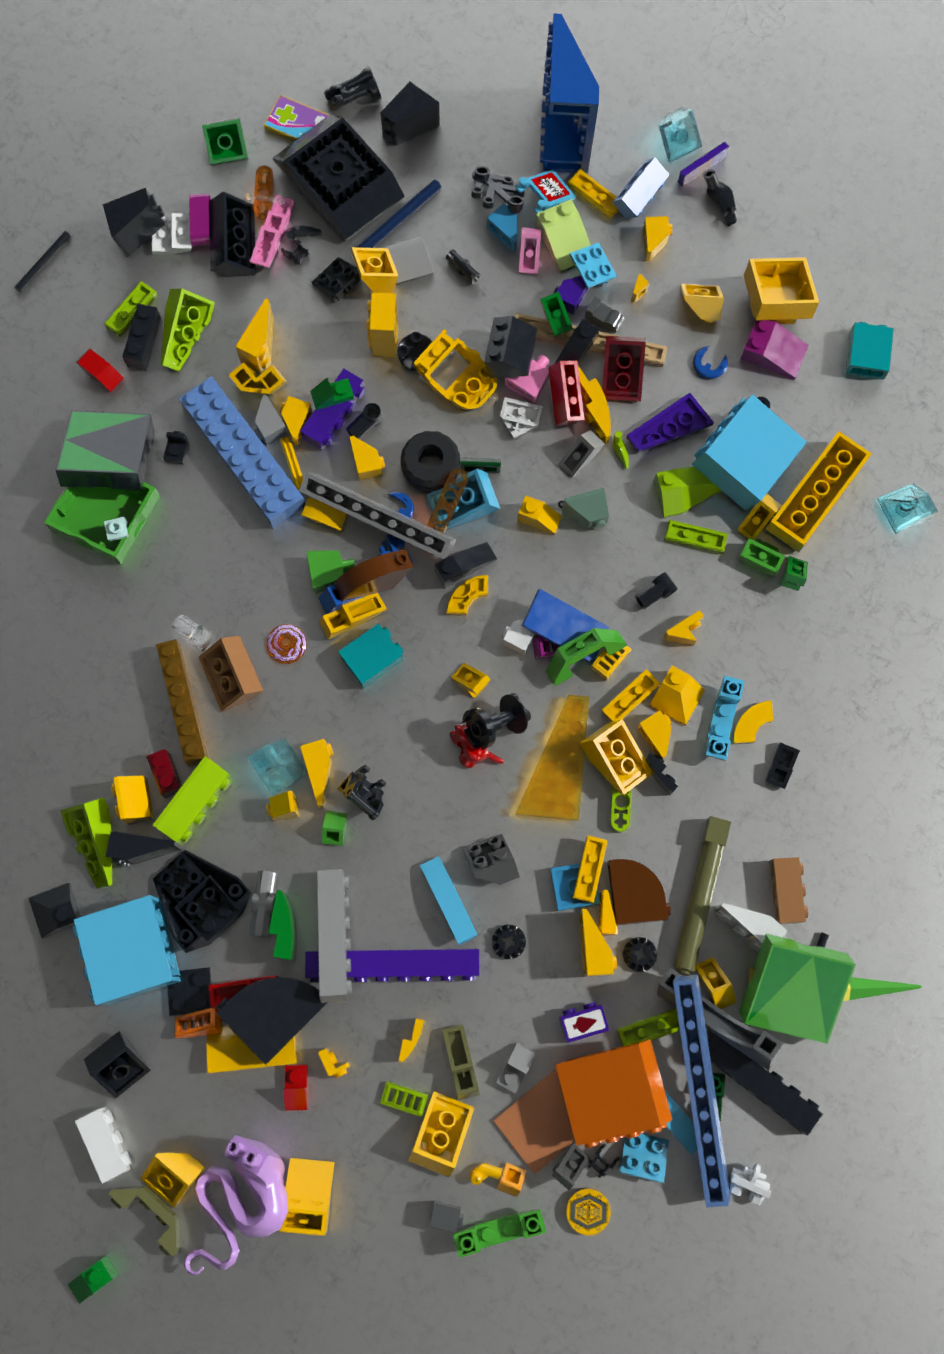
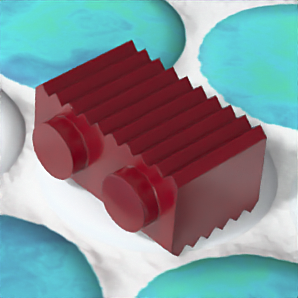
M163 749L146 756L160 795L164 798L176 795L182 784L176 772L177 769L172 761L171 754Z

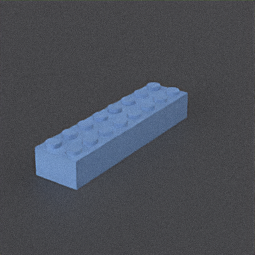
M212 376L179 398L183 409L272 528H275L304 508L305 501L303 496Z

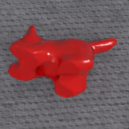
M455 725V731L450 732L452 742L461 748L459 761L464 767L472 768L475 764L482 763L486 759L494 763H504L503 759L489 752L487 748L481 750V747L475 748L472 746L464 732V729H467L466 725Z

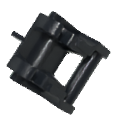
M363 765L355 773L351 772L337 789L373 821L380 815L384 806L382 802L384 791L381 788L387 783L380 779L371 784L365 775L370 771V768L367 765Z

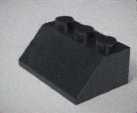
M514 316L494 317L484 360L490 378L529 375L537 328Z

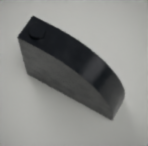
M286 977L261 979L243 987L229 1000L225 997L216 1006L218 1010L215 1013L266 1065L327 1003H321L319 990L304 981Z

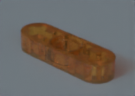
M266 165L260 166L256 170L254 212L259 220H266L268 211L272 209L274 175L272 169ZM264 173H267L266 183L263 182L262 176H264ZM266 189L269 191V194L267 196H260L259 192ZM262 203H264L265 210L263 213L260 212V210L262 209Z

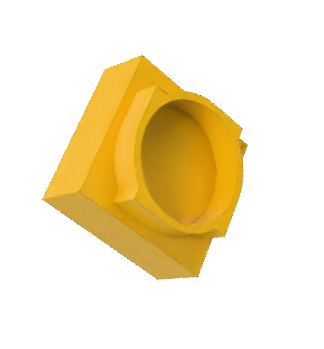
M806 257L749 259L743 276L755 320H772L778 324H795L797 319L813 318L819 300Z

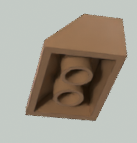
M240 636L220 638L199 656L221 712L248 702L263 691Z

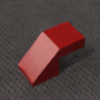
M90 348L76 362L108 392H111L124 379L109 362Z

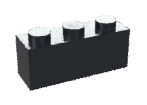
M137 304L122 356L127 367L147 370L161 321L157 307Z

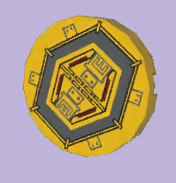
M592 1188L579 1189L569 1198L566 1206L567 1220L578 1233L587 1236L596 1235L604 1230L609 1223L611 1215L610 1204L606 1197L598 1190Z

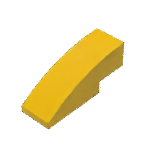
M378 593L370 594L342 605L339 610L323 615L319 623L329 640L371 620L386 611L387 608Z

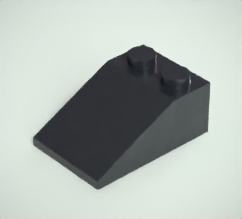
M111 831L105 857L112 859L111 863L129 867V864H139L180 851L183 846L172 840Z

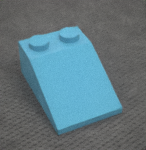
M479 469L461 476L438 491L427 494L439 531L483 518L500 509L488 473Z

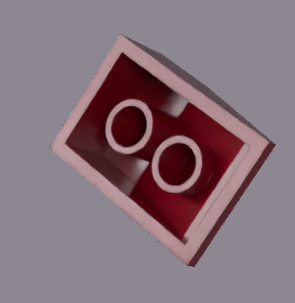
M606 336L602 387L606 399L641 401L646 338Z

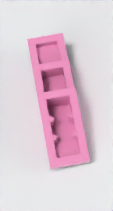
M276 195L272 209L268 211L265 224L261 226L250 263L266 268L270 267L295 206L294 200Z

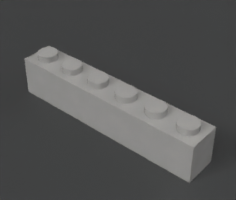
M343 869L317 871L320 1000L321 1003L348 1001V994H352L351 980H347V972H351V959H347V951H351L350 938H346V930H350V919L345 915V910H349V896L345 897V889H349L348 876L344 877Z

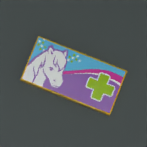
M280 95L264 124V129L296 141L330 115Z

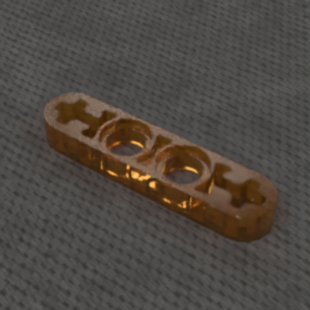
M454 469L451 471L427 526L435 529L436 524H433V521L443 524V528L438 526L437 530L445 534L468 483L469 477L465 470ZM461 472V477L464 478L463 482H458L456 486L460 487V490L458 491L455 488L449 487L450 483L452 485H455L456 478H454V475H459ZM448 491H453L456 494L453 502H448L445 499ZM440 509H444L447 512L448 516L444 521H440L437 518V512Z

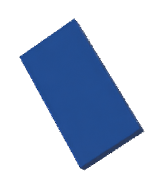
M542 589L537 590L521 625L559 647L593 628L609 629L607 625ZM599 650L584 657L582 660L593 664Z

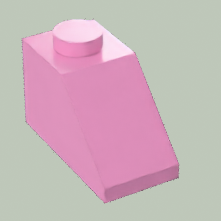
M522 227L519 260L520 273L538 274L541 229Z

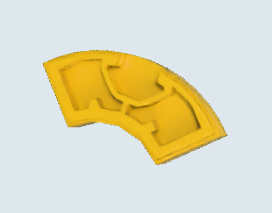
M488 575L476 576L464 581L452 593L448 601L446 615H467L468 608L473 601L481 597H487Z
M772 700L760 702L752 706L740 717L734 729L733 744L754 743L758 729L762 725L774 721Z

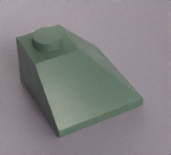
M604 488L565 498L562 515L588 529L604 527L609 519Z

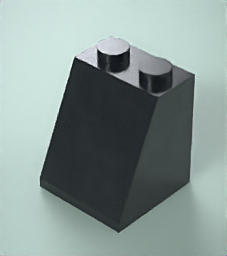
M410 81L380 112L382 135L385 140L395 145L402 144L438 128L440 125L439 102Z
M146 187L102 204L111 237L126 257L131 256L165 225L163 220L165 212L162 206L158 205L154 194L150 195Z

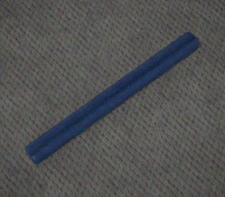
M433 180L356 248H374L442 188L440 182Z

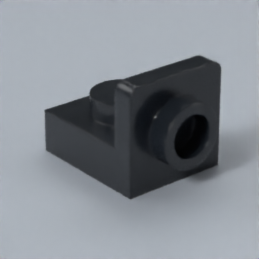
M180 431L167 432L166 437L168 441L163 456L164 461L184 465L189 447L187 436Z

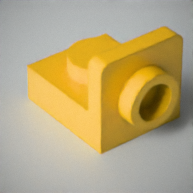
M326 1048L318 1052L329 1077L334 1075L336 1079L347 1073L346 1068L350 1067L349 1063L336 1068L335 1064L338 1061L333 1050L329 1052Z

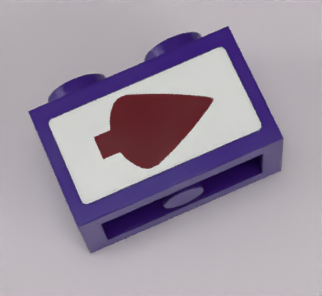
M596 1002L583 1005L584 1010L576 1012L575 1008L562 1011L563 1016L559 1017L566 1043L610 1031L602 1005L596 1006Z

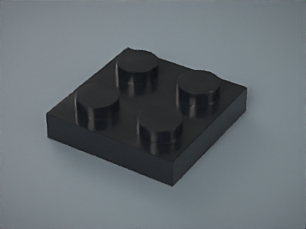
M211 967L179 971L180 975H175V977H180L181 981L167 986L169 1016L185 1015L214 1008L211 1007L209 985H212Z

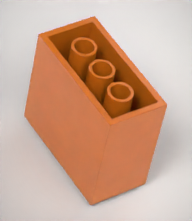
M651 1039L568 1059L556 1064L576 1146L584 1145L585 1148L597 1146L598 1143L604 1140L606 1144L616 1142L619 1138L625 1137V1135L627 1139L638 1137L641 1133L646 1132V1130L648 1134L660 1132L661 1129L667 1127L666 1124L673 1120Z

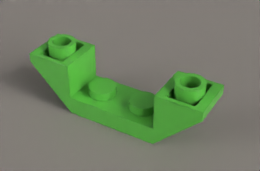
M593 628L557 648L546 672L554 686L573 677L568 666L602 647L610 656L626 647L627 644L617 630Z
M536 1209L517 1212L475 1224L454 1233L453 1236L460 1258L481 1252V1249L523 1236L526 1239L547 1232L541 1210Z

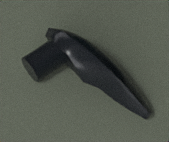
M300 225L290 227L286 230L285 234L287 238L292 239L293 237L321 234V230Z

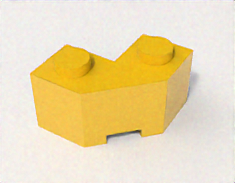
M243 362L229 374V377L237 387L244 392L273 395L288 383L278 369L272 365L257 376L252 368Z

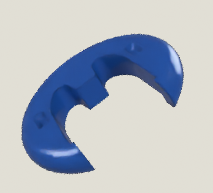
M705 346L694 355V369L704 378H718L727 370V356H724L717 369L711 370V364L706 363L703 366L701 363L705 352L710 347Z
M401 492L389 493V496L394 497L406 506V509L400 508L398 512L412 518L414 504L411 498Z

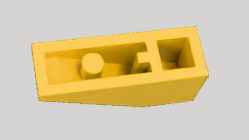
M321 739L300 746L319 809L324 808L332 764L330 756L334 755L331 743L326 744L325 739Z

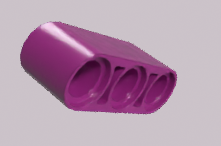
M209 193L189 195L190 241L192 247L210 246L209 201L211 198Z

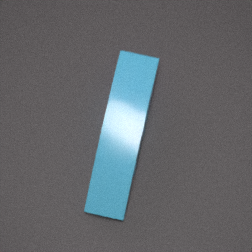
M438 856L421 864V870L458 945L477 937L478 934L440 857Z

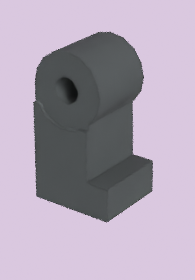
M595 296L586 309L585 319L611 333H616L624 321V316L619 311L601 303L602 300Z

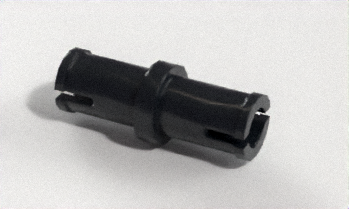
M454 249L448 252L452 256L447 254L446 259L457 268L456 271L459 274H463L472 284H475L478 281L475 277L480 279L481 274Z

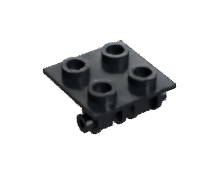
M337 257L311 283L331 295L330 299L336 302L341 300L345 295L344 293L347 294L349 292L348 289L352 290L361 281V277L357 267Z

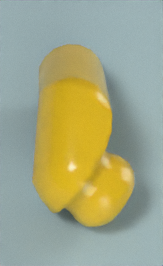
M482 1163L471 1171L470 1181L474 1185H479L487 1177L500 1180L503 1169Z

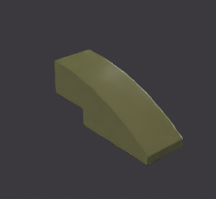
M459 1025L443 1029L442 1032L458 1100L480 1095L464 1026Z

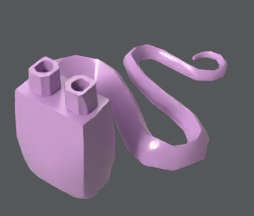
M235 1135L226 1147L224 1155L233 1162L257 1199L259 1205L257 1216L249 1215L242 1201L236 1179L227 1169L211 1167L196 1179L195 1195L199 1206L226 1237L231 1253L229 1259L223 1262L203 1249L193 1250L186 1255L184 1263L188 1274L197 1275L204 1268L202 1266L197 1272L191 1270L190 1261L195 1256H201L218 1269L227 1270L236 1262L239 1254V1247L233 1231L208 1200L206 1190L208 1184L212 1181L221 1184L231 1216L239 1231L245 1236L268 1237L281 1229L288 1213V1198L283 1181L285 1165L281 1157L264 1143Z

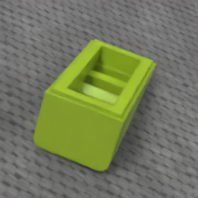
M386 1082L380 1103L422 1117L429 1094ZM391 1088L396 1089L392 1102L388 1101ZM402 1091L404 1093L401 1103L397 1104L399 1092ZM411 1094L409 1107L404 1106L407 1095ZM416 1096L420 1097L417 1110L413 1109Z

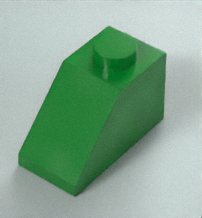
M105 1256L67 1285L80 1304L119 1274L109 1258Z

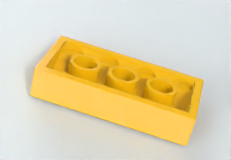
M222 1026V1033L207 1035V1073L298 1063L296 1036L265 1065L228 1026Z

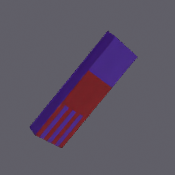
M726 142L721 143L682 169L678 178L680 186H684L726 158L729 145Z

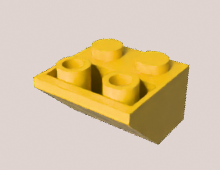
M144 776L113 777L114 784L111 785L113 796L117 797L118 804L115 805L117 817H120V820L129 825L155 820L148 779Z

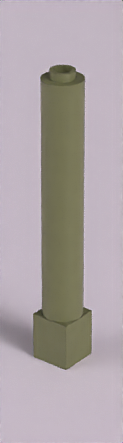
M710 816L706 822L701 853L674 962V967L678 968L677 972L684 975H690V972H695L721 857L731 825V821Z

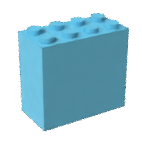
M753 394L747 399L743 397L738 404L731 408L728 412L729 415L718 424V429L706 439V444L700 447L694 454L696 459L692 462L694 467L745 511L764 498L807 443L805 439Z
M148 895L74 919L73 932L75 937L79 939L80 947H78L80 958L84 959L85 962L84 976L90 982L89 996L91 1001L95 1002V1005L108 1006L181 981L180 977H175V975H180L179 967L159 898Z

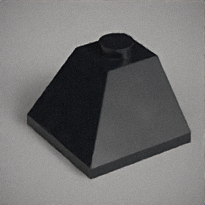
M70 883L28 898L42 939L75 925L74 919L81 917Z

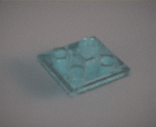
M286 738L266 745L248 757V760L273 796L308 774V771Z

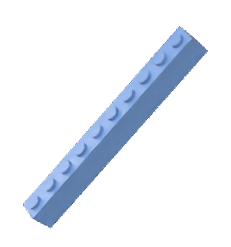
M698 975L679 976L674 979L673 985L706 1207L729 1206L731 1195Z

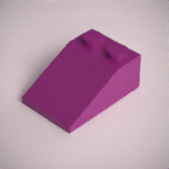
M756 320L740 359L795 380L809 345L775 321Z

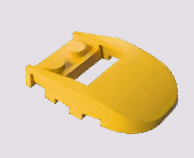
M444 329L416 359L413 366L430 388L445 400L463 410L477 409L494 393L497 387V378H490L480 353L475 349H470L459 338L454 340L446 334L447 330ZM455 350L470 364L449 388L444 390L430 375Z

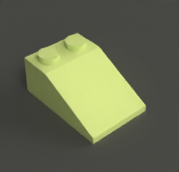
M572 199L536 214L535 226L537 229H541V237L559 272L562 273L576 267L570 253L588 247L591 244L580 214Z

